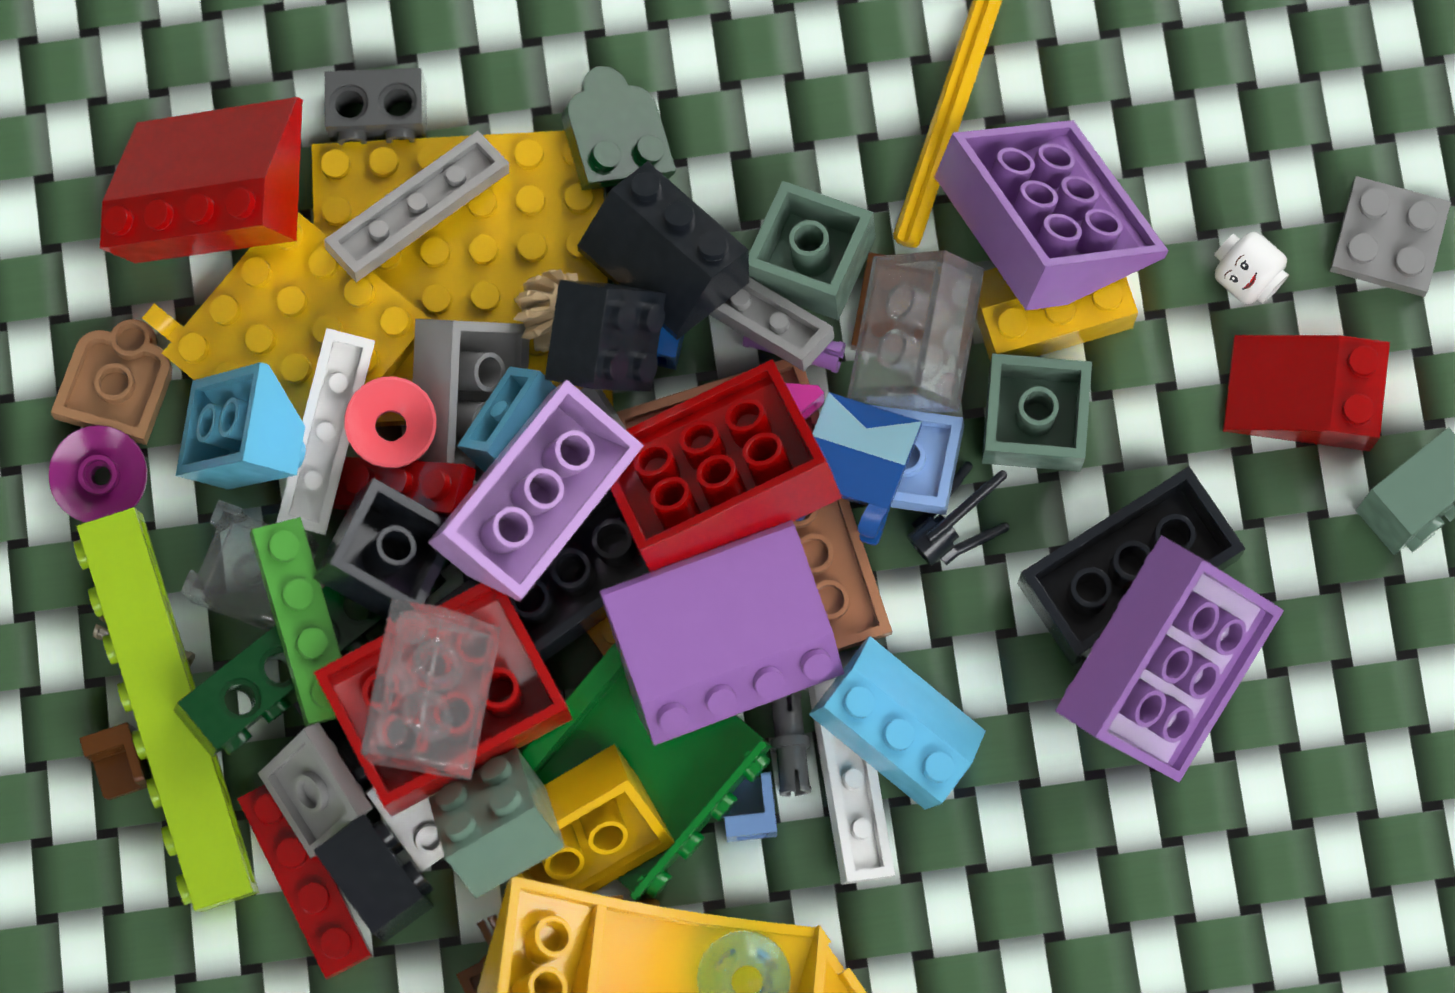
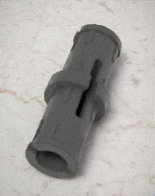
M799 691L790 694L789 697L785 696L771 701L775 738L770 741L772 745L771 752L777 754L780 783L779 795L790 797L793 791L795 796L811 793L806 750L811 747L810 736L804 735L801 708L802 696Z

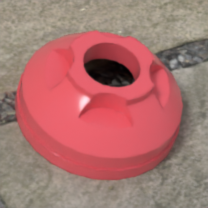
M381 377L364 384L353 394L345 413V432L353 450L366 462L382 468H400L420 459L432 444L437 428L436 412L427 393L417 384L400 377ZM388 412L401 415L406 422L404 435L395 441L384 440L375 429L379 417Z

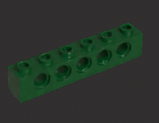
M447 558L428 597L446 582V579L441 574L451 564ZM327 586L322 588L342 656L369 643L370 641L365 635L380 624L385 630L394 625V623L367 609V618L363 620L351 619L343 609V601L349 598ZM276 625L177 702L173 710L211 757L215 756L222 749L228 755H231L253 737L247 729L262 717L268 724L292 706V703L287 699V697L295 692L291 675L288 681L278 683L270 680L264 669L265 663L270 660H280L287 665ZM231 691L245 693L251 701V710L245 714L231 712L225 704V695Z

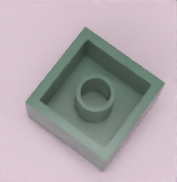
M782 180L749 252V277L799 307L839 321L876 238L873 212Z
M992 353L988 375L982 464L1080 472L1086 456L1092 362Z
M1449 427L1372 488L1355 510L1393 555L1397 554L1405 546L1412 553L1416 551L1445 524L1441 519L1442 516H1445L1450 522L1455 519V434Z
M517 747L501 756L491 758L481 768L457 782L446 784L438 793L428 798L444 857L475 898L482 896L565 848L546 787Z

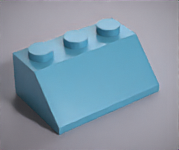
M259 362L192 381L176 476L229 490L297 475L306 453L305 443L303 442L305 425L268 364Z
M869 636L844 667V674L834 680L808 715L926 810L940 805L972 764L986 730Z

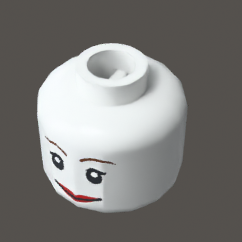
M1259 232L1247 233L1241 239L1233 233L1214 254L1220 260L1215 270V279L1244 304H1251L1257 300L1264 304L1289 276L1284 271L1287 264L1285 254Z

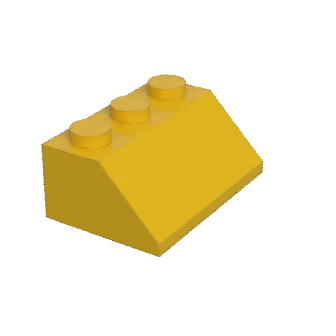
M997 268L964 277L965 286L990 362L992 353L1037 357L1133 328L1138 316V310L1127 277L1068 305L1033 310L1024 309Z
M615 744L544 785L565 848L521 872L516 877L593 893L667 850L674 844L669 830L639 777Z

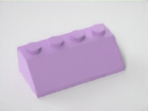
M566 379L547 395L428 543L467 576L520 601L644 445Z

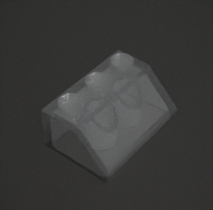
M946 250L874 256L847 398L865 403L927 413L958 412L985 269Z
M396 599L391 600L361 747V753L369 763L467 780L472 779L501 628L499 626L444 607Z

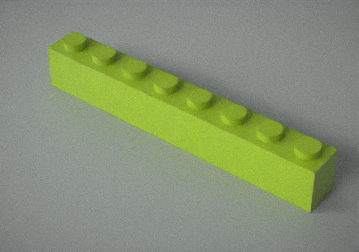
M133 507L77 525L80 540L73 542L75 553L83 570L89 568L95 587L88 589L89 599L97 617L104 615L109 634L102 637L104 648L112 665L118 663L124 682L117 684L119 697L126 712L133 711L138 730L132 731L136 752L140 760L148 758L153 778L146 780L148 792L154 807L163 808L168 826L161 828L163 841L169 856L177 855L183 873L176 876L181 899L185 905L192 903L194 911L203 912L258 894L260 892L218 756L216 754L211 757L173 711L177 702L193 691L196 685L143 514Z

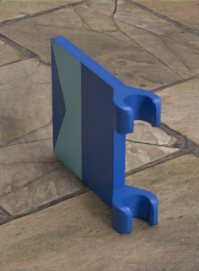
M828 392L812 434L828 462L842 498L867 506L858 525L860 541L870 545H877L881 539L890 507L921 430L922 421ZM805 516L800 519H797L796 521H802L805 518Z

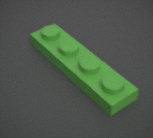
M301 517L252 529L249 533L305 727L318 722L323 723L337 719L313 672L342 656L320 582L313 579L316 568Z

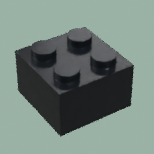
M559 279L545 379L560 383L567 379L574 386L594 390L651 391L653 378L658 367L656 357L660 330L665 320L664 303L666 293L620 284Z
M373 478L356 493L313 579L395 625L401 626L420 613L445 563L446 558L432 547L428 541L446 519Z
M362 814L313 851L371 933L383 942H386L434 907L426 896L434 889L417 865L415 866L411 860L403 864L397 854L405 848L390 827L382 819L373 823L365 814Z

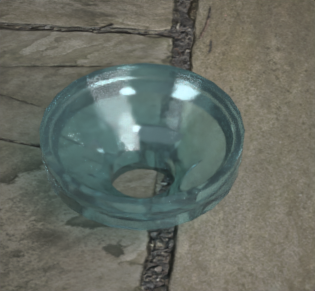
M751 931L731 932L714 941L703 954L698 966V990L700 993H736L731 985L733 973L738 968L749 965L758 969L762 976L761 987L756 993H788L791 981L790 967L785 954L768 937Z

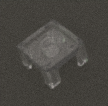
M218 500L210 520V524L216 532L199 573L197 574L194 570L189 571L181 593L191 603L269 631L276 624L249 533L252 529L271 524L249 517L238 506ZM305 531L314 560L319 544L311 533Z

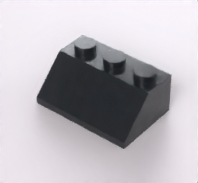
M648 161L610 190L577 245L578 251L614 284L666 293L664 303L665 320L662 327L676 340L750 283L749 250Z

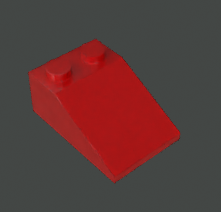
M1235 335L1233 338L1223 432L1371 451L1380 439L1390 342L1342 335Z

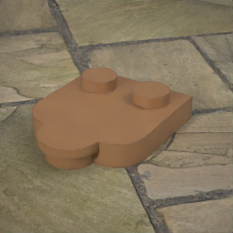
M129 319L117 324L111 332L96 330L85 334L75 347L51 410L53 418L83 428L94 425L113 427L130 436L136 443L147 445L172 378V365L170 360L162 354L164 350L158 346L157 337L152 327L144 321Z

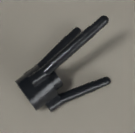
M970 461L965 462L954 475L950 497L973 468V464ZM999 471L946 518L941 514L935 518L937 514L925 512L911 524L914 530L907 535V538L930 566L940 559L947 566L959 555L994 539L1010 529L1009 524L1004 522L956 545L953 544L959 538V535L952 526L1007 478L1006 471Z

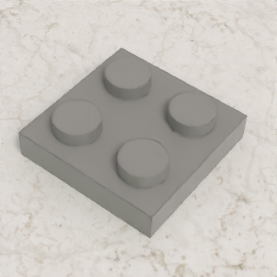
M1356 176L1351 187L1329 272L1425 297L1430 286L1451 201Z
M319 722L303 729L258 773L310 858L317 856L313 851L362 814L366 815L372 809L361 785L355 781L338 754L335 744L328 738Z

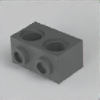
M422 69L325 71V129L331 142H338L339 145H344V142L361 141V144H367V141L386 140V143H393V140L408 139L409 142H415V138H427V84ZM408 102L412 104L410 111L403 116L396 117L388 113L395 103ZM358 103L364 106L362 112L354 118H345L340 115L343 108L349 104Z

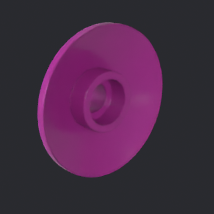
M94 425L74 431L58 445L50 461L48 476L51 493L60 508L71 517L87 523L136 507L144 494L148 473L143 452L130 436L113 427ZM106 467L110 472V479L106 484L98 485L95 482V473L99 468Z

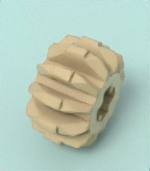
M561 269L543 272L541 276L538 275L528 279L523 284L524 292H521L514 299L522 309V312H519L513 319L523 322L525 330L521 338L534 339L535 351H549L559 279L579 281L577 273L563 274Z

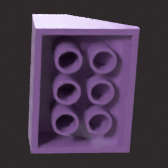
M1074 120L952 133L935 174V179L1025 310L1068 305L1166 257L1168 253L1166 246Z
M792 520L600 591L637 714L653 745L660 744L844 674L831 625Z
M1161 535L1153 550L1146 557L1144 565L1129 590L1120 600L1106 628L1094 643L1089 656L1075 679L1066 689L1065 695L1055 711L1097 739L1180 782L1284 610L1207 561Z

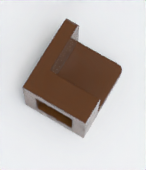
M128 722L79 738L84 757L93 762L102 795L107 800L147 788L146 780L151 778L146 759L140 760L133 743L132 731L137 729Z

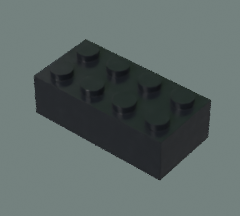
M1190 466L1021 572L1017 582L1018 586L1072 666L1089 656L1094 643L1106 628L1120 600L1129 590L1144 565L1146 557L1153 550L1161 535L1221 571L1237 562L1246 550Z

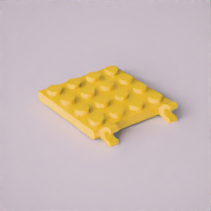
M299 212L297 241L250 247L184 327L155 303L142 317L143 320L170 341V344L162 354L193 380L259 362L268 364L302 421L326 328L375 340L365 380L366 384L371 380L381 377H391L414 350L415 319L431 318L373 272L355 282L325 249L324 239L328 236Z

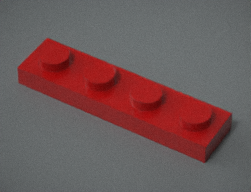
M346 457L332 509L348 510L356 493L370 480L375 478L438 515L449 517L472 489L476 469L460 463L415 461L410 465L400 468H382L374 466L362 458Z
M262 785L237 798L324 977L330 979L371 958L373 955L339 886L317 856L309 857L266 786Z

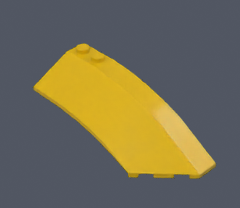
M516 876L507 882L477 993L867 992L851 969H844L828 946L831 940L820 925L810 927L665 908L606 897Z

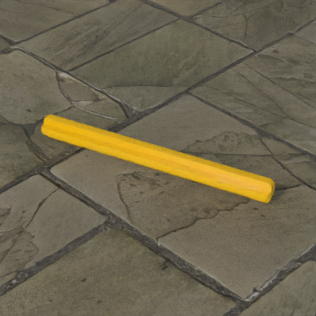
M972 0L893 233L896 243L902 246L917 248L920 245L940 186L935 179V174L952 133L959 130L1002 0Z

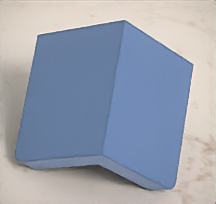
M771 772L761 773V777H758L752 783L744 779L732 793L738 798V801L724 817L727 842L777 837Z

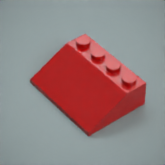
M292 97L137 122L102 201L100 249L130 262L142 263L297 241L303 99Z
M773 359L626 429L644 446L610 488L650 572L791 520L793 522L842 498L828 462Z
M483 583L468 589L313 672L376 794L391 817L437 793L446 784L457 782L476 771L491 758L501 756L515 747L518 749L572 720L563 697L510 599L506 594Z

